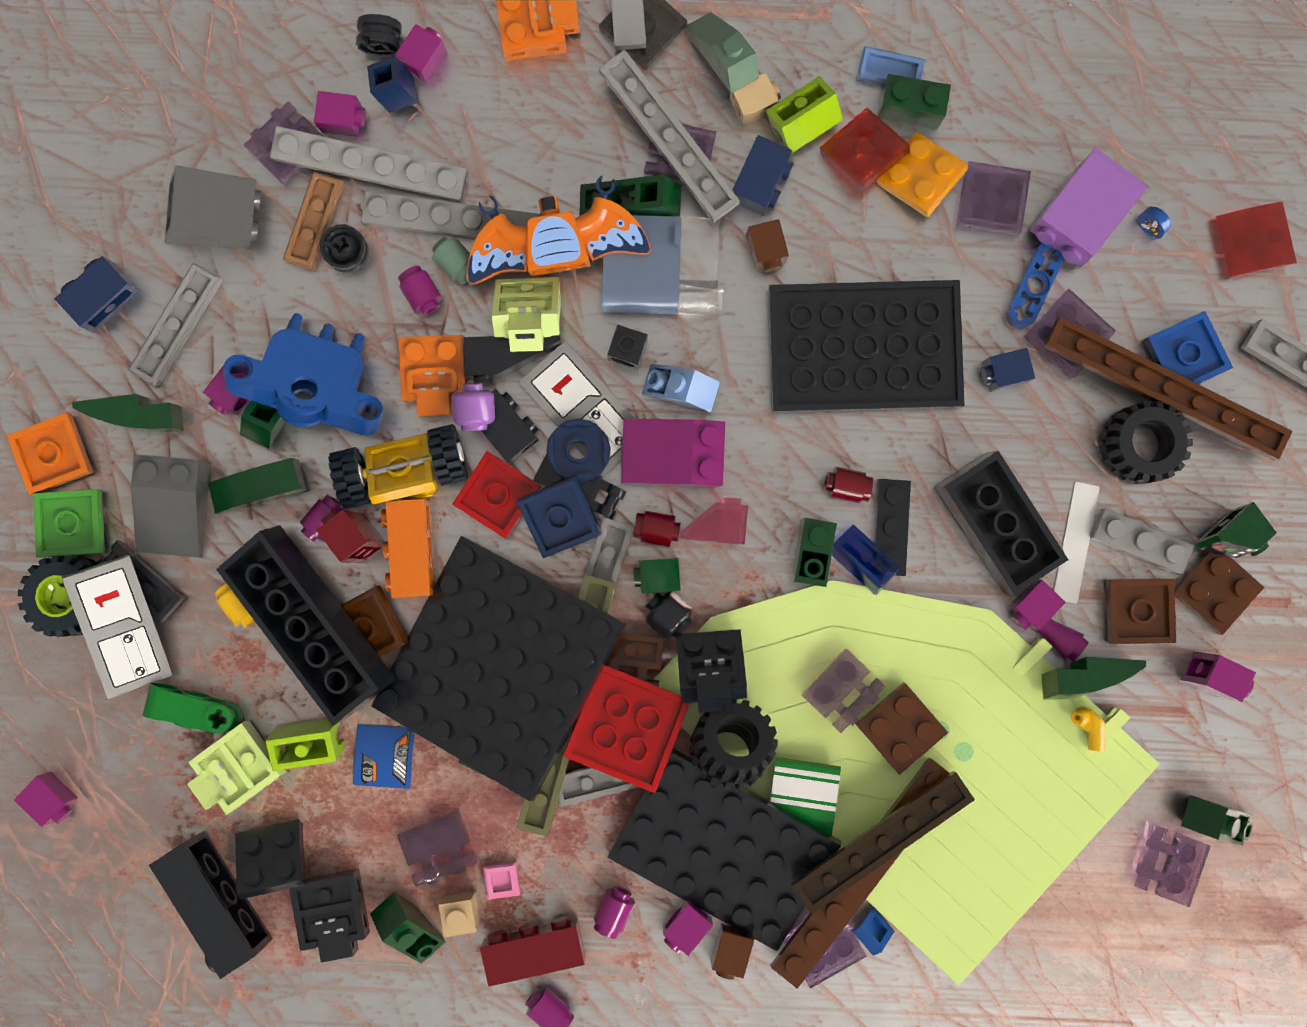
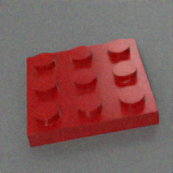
M605 665L577 718L563 757L656 793L690 703L681 704L680 695Z

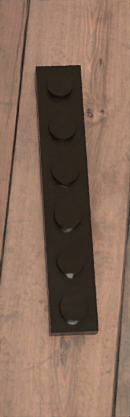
M952 771L792 882L791 885L809 912L813 914L975 799L957 772Z

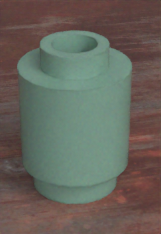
M443 237L432 248L434 252L432 260L453 281H458L461 285L468 282L467 266L470 252L455 237L449 239Z

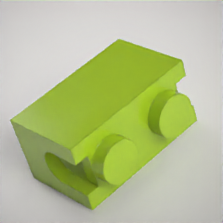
M820 76L766 110L775 138L778 141L783 139L785 147L793 150L792 153L843 121L836 92Z
M325 718L276 726L265 741L272 770L278 771L337 762L346 747L345 740H338L337 737L338 727L341 723L339 722L333 726ZM285 744L286 748L280 750V745Z

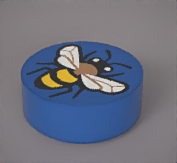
M1150 206L1138 217L1141 229L1152 238L1160 239L1171 229L1170 218L1158 207Z

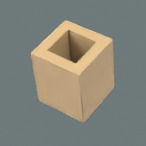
M766 72L758 75L759 78L730 93L729 99L741 126L767 116L766 110L777 104L779 99H781L778 85L775 81L770 82Z
M476 890L445 895L439 903L444 938L477 932L481 924Z

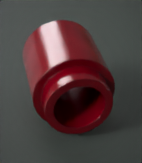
M835 467L833 472H827L824 483V490L829 491V498L858 504L861 501L868 502L873 489V477L866 476V472Z
M645 511V514L637 512L633 538L641 539L640 542L670 547L671 541L678 542L681 523L675 522V515Z

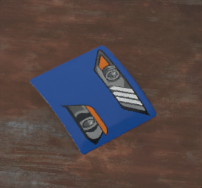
M359 724L356 735L353 784L358 786L410 789L415 732L406 727Z

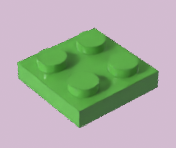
M102 490L33 493L36 558L105 553Z

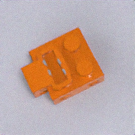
M496 0L502 48L506 61L567 53L565 35L580 33L576 0Z
M464 335L399 337L401 401L417 402L418 417L452 416V395L456 391L463 390V384H467L464 360Z

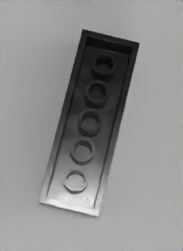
M281 525L260 530L216 569L333 726L351 716L396 680Z

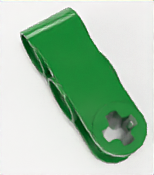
M150 683L142 714L149 719L168 721L181 727L199 729L214 734L230 731L242 721L241 708L233 702L213 698L207 694L195 691L181 690L178 687L162 683ZM222 712V716L227 718L226 723H224L223 718L219 717V713Z

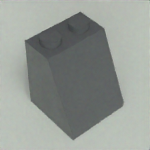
M176 165L169 183L164 243L247 249L251 240L256 241L258 233V222L253 221L254 209H259L261 191L255 190L256 180Z

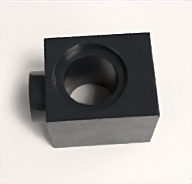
M617 324L607 354L608 361L638 371L648 343V334Z

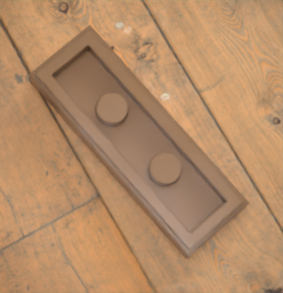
M313 171L284 253L283 261L315 272L321 256L320 241L323 234L331 227L345 187L343 180Z

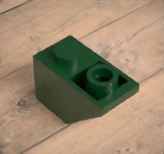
M811 518L801 519L795 552L794 582L827 587L837 523Z
M679 558L639 560L640 567L633 568L635 587H641L642 594L681 591Z
M1190 795L1181 824L1184 828L1211 838L1242 846L1244 840H1248L1253 828L1252 822H1250L1251 814Z
M396 892L388 896L370 913L382 942L421 964L445 943L441 934L412 902Z

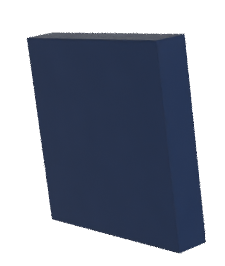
M576 474L516 500L542 558L602 534V530Z

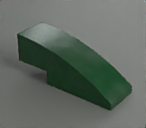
M139 394L72 402L73 409L89 417L120 427L148 432L184 431L181 406L170 402L149 405L148 398Z
M295 458L251 468L208 483L215 514L279 499L278 497L306 491L300 462Z
M1085 657L1071 662V669L1056 668L1041 674L1043 700L1080 697L1117 685L1146 667V660Z

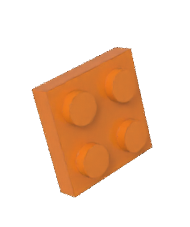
M71 413L60 414L6 435L28 495L33 496V493H43L94 473Z

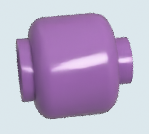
M482 383L463 384V390L456 391L452 395L454 423L461 425V430L463 431L487 430V425L495 420L494 394L489 390H483Z

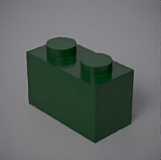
M888 74L881 88L876 118L939 128L946 117L951 85Z

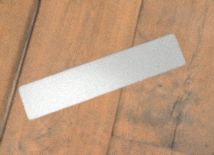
M1075 482L1062 546V550L1069 560L1058 567L1054 591L1065 602L1077 604L1100 490L1099 486Z

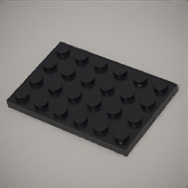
M960 280L769 285L772 413L962 408L965 406Z
M673 748L656 793L647 790L643 791L609 851L607 858L685 901L689 900L697 908L744 934L753 935L755 940L778 952L805 907V904L791 883L836 853L841 847V840L746 788L736 790L735 785H733L730 790H724L721 783H718L716 787L711 785L712 779L708 776L703 779L699 775L702 768L700 766L694 768L692 758Z

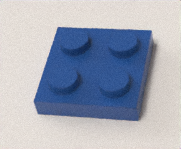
M1206 311L1144 339L1156 364L1197 384L1233 368Z

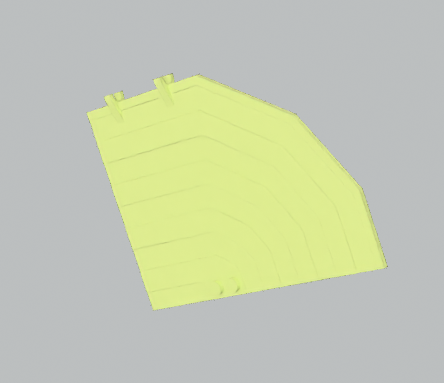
M830 580L827 581V587L814 585L712 616L697 632L741 629L747 682V698L744 700L750 701L749 706L755 708L756 705L762 708L760 714L762 716L768 714L771 718L769 726H775L777 731L774 739L778 740V747L774 751L776 753L774 759L761 778H758L751 786L746 784L745 787L748 790L770 801L776 757L841 766L832 832L833 837L841 840L840 849L881 821L928 758L933 759L949 773L952 771L957 772L975 800L904 849L866 900L958 986L1160 765L1159 762L1121 729L1130 719L1122 709L1119 708L1117 710L1115 707H1112L1105 714L1085 695L1068 699L1043 700L1041 674L1055 669L1043 656L1052 646L1044 638L1039 639L1038 637L1029 645L989 609ZM676 654L653 680H659L660 688L681 696L678 655ZM905 682L949 733L899 775L855 723ZM737 699V703L741 704L743 699ZM698 702L690 703L681 726L689 735H692L701 715L704 714L699 713ZM1085 706L1091 708L1104 720L1105 751L1088 750V732L1079 725H1074L1071 721V713L1077 707ZM729 732L717 734L720 746L727 753L734 756L749 755L746 743L736 734Z

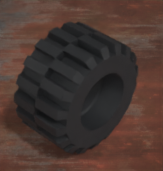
M1145 401L1123 408V410L1111 416L1112 420L1106 421L1103 428L1107 432L1101 433L1099 439L1104 441V446L1099 447L1100 454L1106 453L1107 459L1103 460L1105 466H1113L1111 473L1114 476L1123 475L1122 481L1127 483L1145 484L1169 479L1175 476L1174 472L1181 471L1185 467L1182 461L1188 460L1191 456V452L1187 451V447L1193 446V439H1188L1187 433L1192 431L1190 425L1184 427L1182 422L1186 418L1182 413L1174 414L1176 408L1171 405L1163 407L1164 402L1155 401L1150 403V401ZM1139 425L1149 428L1157 438V453L1151 461L1142 459L1133 447V434Z
M733 699L732 710L705 712L701 715L691 735L689 755L694 756L692 764L694 768L700 766L702 769L699 775L703 779L708 776L712 779L710 784L715 787L718 783L723 784L724 790H730L733 785H735L736 790L744 789L746 784L751 786L758 778H761L776 754L774 751L778 747V740L774 739L777 734L775 726H769L771 718L768 714L765 716L760 714L762 708L757 705L755 708L749 706L750 701L743 699L740 704L737 703V699ZM724 732L736 734L746 743L749 755L734 756L727 753L720 746L717 734Z

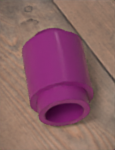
M413 266L399 275V288L414 313H422L425 316L433 313L440 307L439 302L442 300V296L427 271L422 270L420 266Z
M329 494L323 499L319 498L300 521V524L303 526L301 532L315 543L319 539L324 541L316 530L323 525L321 520L328 513L335 509L343 510L339 501Z
M614 886L613 889L605 890L594 916V930L607 938L616 939L619 933L624 931L635 905L630 891L620 886Z
M547 987L542 991L537 988L525 1003L528 1007L526 1015L540 1027H568L574 1019V1015L570 1012V1007Z

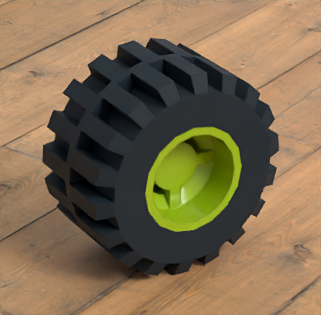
M58 555L51 556V558H43L38 561L39 565H32L28 569L30 576H23L20 582L24 584V588L18 589V596H22L23 601L18 603L19 610H25L26 612L23 616L25 622H33L32 629L36 632L43 631V635L49 637L83 635L61 577L95 566L96 561L80 556Z

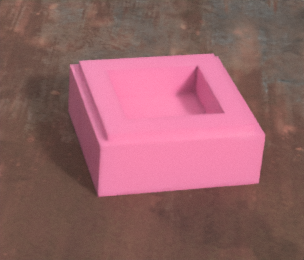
M517 861L489 864L483 867L487 900L520 895Z

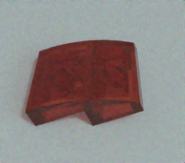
M1283 201L1216 216L1229 279L1297 263Z

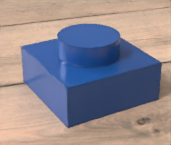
M874 906L864 911L852 930L873 956L882 953L895 932Z

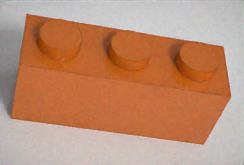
M429 500L386 501V509L381 510L382 527L387 528L388 541L383 542L384 559L389 560L390 573L385 574L386 591L391 592V598L433 595L435 582Z

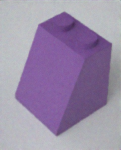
M1095 147L1068 176L1033 224L1030 231L1042 243L1052 245L1055 250H1059L1066 261L1076 264L1081 268L1097 253L1142 196L1148 185Z

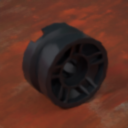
M366 14L358 17L356 27L359 32L356 36L357 49L376 56L395 55L401 46V41L398 39L402 33L401 22L381 14Z
M346 224L335 225L329 228L321 238L320 252L322 257L336 271L343 274L355 273L361 270L367 263L369 246L365 238L354 227ZM344 244H348L351 247V250L347 249L345 252H343V255H341L340 247Z

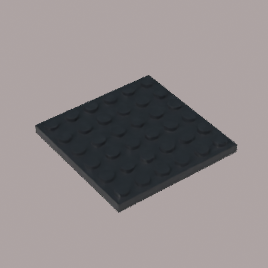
M460 536L433 588V595L428 597L407 637L409 643L402 646L390 669L396 680L376 695L371 707L526 800L534 801L626 623L472 540Z

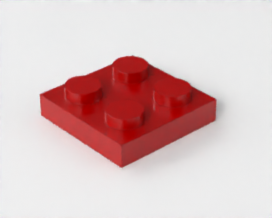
M486 451L452 505L507 539L522 517L516 500L539 490L541 485Z

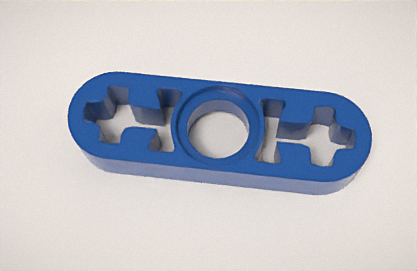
M1042 243L1034 250L1007 307L1006 320L1014 328H1026L1036 320L1064 261L1062 253L1057 249L1055 250L1052 245ZM1050 250L1052 252L1051 257L1055 261L1052 260L1048 263L1044 271L1038 270L1045 260V256L1041 253ZM1030 277H1037L1041 280L1043 289L1040 293L1035 294L1028 290L1027 280ZM1026 299L1031 300L1032 302L1027 305L1025 314L1029 317H1025L1020 321L1017 319L1018 313L1015 309L1021 308Z

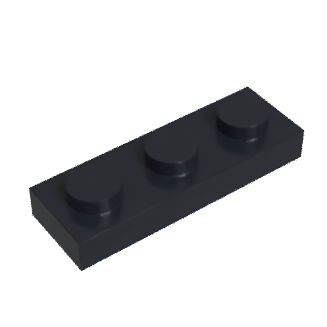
M877 479L872 574L906 576L911 481Z

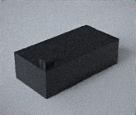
M999 451L985 453L935 486L1003 593L1016 595L1069 560Z
M205 831L180 844L149 865L203 951L207 967L210 971L216 973L219 979H222L254 958L273 940L247 898L240 899L236 895V879Z

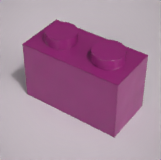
M1193 651L1181 681L1215 697L1243 702L1244 698L1248 697L1253 690V679L1256 672L1221 655Z

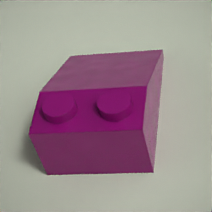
M624 419L621 483L700 488L723 486L725 421Z

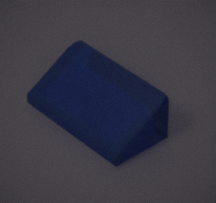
M854 524L833 545L832 556L875 595L901 569V566Z

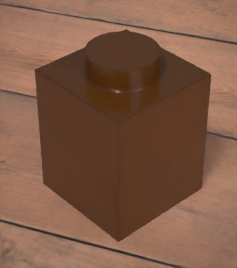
M780 219L748 226L746 236L755 271L764 269V272H772L783 267L782 264L786 263L789 254Z
M721 923L710 960L712 970H715L718 976L725 979L734 980L735 977L744 979L754 943L753 935L744 934L730 925Z

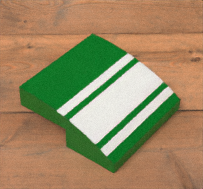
M776 757L770 802L832 836L841 766Z

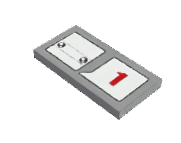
M565 340L519 380L518 383L557 427L565 421L578 418L592 421L608 436L611 451L609 463L600 475L604 477L622 461L623 420L635 418ZM573 444L584 457L587 455L588 449L584 444Z
M129 555L61 577L107 699L173 675Z

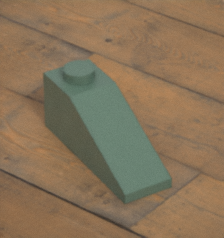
M712 12L684 26L686 34L730 93L759 78L756 52L737 29Z

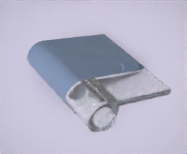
M632 215L647 236L651 252L648 255L614 253L603 256L602 312L716 316L717 309L723 310L724 291L718 290L719 219L713 223L710 218Z

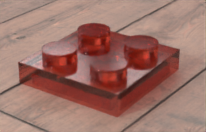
M869 108L864 109L819 147L821 155L861 192L866 190L910 152V144Z

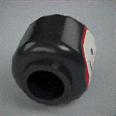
M673 591L667 592L664 596L657 593L645 606L650 610L645 618L646 623L665 639L672 636L676 638V634H682L693 621L690 617L692 614L691 606Z

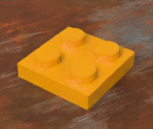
M916 132L877 178L878 186L928 218L968 170V163Z

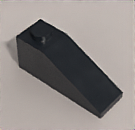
M561 334L544 337L543 351L510 352L509 338L494 336L464 337L465 376L469 380H474V383H482V385L493 384V379H502L555 350L562 344Z

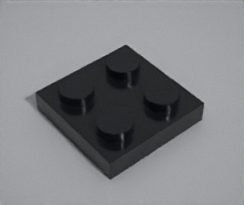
M299 819L235 833L236 895L240 899L305 885L303 823Z

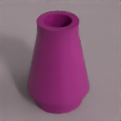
M1052 618L1038 630V633L1051 644L1064 660L1068 658L1074 662L1089 643V641L1083 638V633L1056 622Z

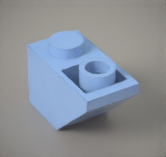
M651 364L642 394L684 408L711 413L720 382L696 370Z

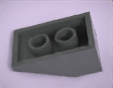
M134 454L131 494L136 552L202 558L209 493L208 483H210L212 463L193 459Z

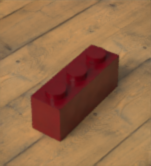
M335 509L328 513L321 520L323 525L316 530L337 559L343 563L365 562L383 548V542L385 541L365 514L344 509L341 511Z
M561 916L552 919L549 925L538 927L537 923H530L519 927L518 932L506 934V930H499L488 934L487 939H484L480 946L488 987L585 965L586 953L578 918L570 920L569 916Z

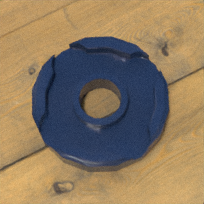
M578 418L560 424L548 438L546 449L549 465L556 475L566 479L576 474L580 483L592 481L603 473L609 463L611 451L608 436L592 421ZM575 443H582L587 447L588 453L584 458L576 459L570 455V447Z

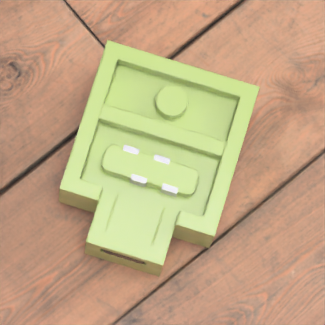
M559 277L495 280L492 308L494 337L509 338L510 352L543 351L544 337L559 335L561 307Z
M248 720L236 726L188 762L199 776L187 785L205 810L219 804L225 814L228 815L286 773V771L272 770L266 743Z

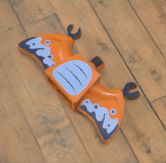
M603 176L597 179L598 197L594 198L592 207L588 212L576 218L572 211L560 213L556 196L539 199L541 216L528 219L527 226L512 224L504 213L500 214L498 212L497 200L489 195L494 202V209L492 211H485L480 202L479 209L482 213L489 215L492 220L482 228L473 243L468 259L467 281L469 284L475 285L504 272H527L528 270L532 277L590 267L588 254L592 261L614 253L648 255L651 252V246L637 220L622 206L607 200L608 195L616 189L617 183L614 178L609 191H605L601 187Z

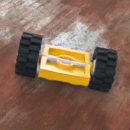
M455 425L441 426L427 430L428 433L365 447L366 465L363 462L359 449L356 447L330 453V456H328L330 462L328 465L331 471L330 478L333 480L332 486L336 490V497L339 500L340 506L343 509L369 504L370 502L374 505L436 490L433 466L441 486L467 480L466 461Z

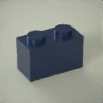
M757 135L732 189L740 200V206L764 216L768 207L774 209L781 194V191L776 188L781 179L787 181L794 165L793 162L789 161L793 150Z
M101 256L99 259L90 261L78 278L67 282L61 288V293L54 299L79 327L94 332L140 290L114 262Z

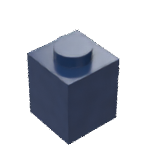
M396 56L367 66L370 93L389 113L417 103L414 76Z
M1028 348L991 356L982 362L981 377L983 383L989 386L990 392L1025 384L1036 379Z

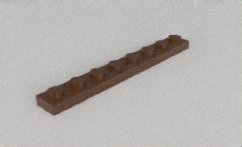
M1061 316L1056 319L1043 346L1153 402H1164L1163 407L1171 405L1176 408L1175 413H1182L1185 418L1272 461L1280 460L1293 432Z
M928 758L881 821L948 775L949 772L933 759ZM901 852L813 914L809 913L770 964L771 968L798 989Z

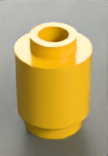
M227 583L214 593L218 598L217 604L235 627L242 624L246 628L255 622Z

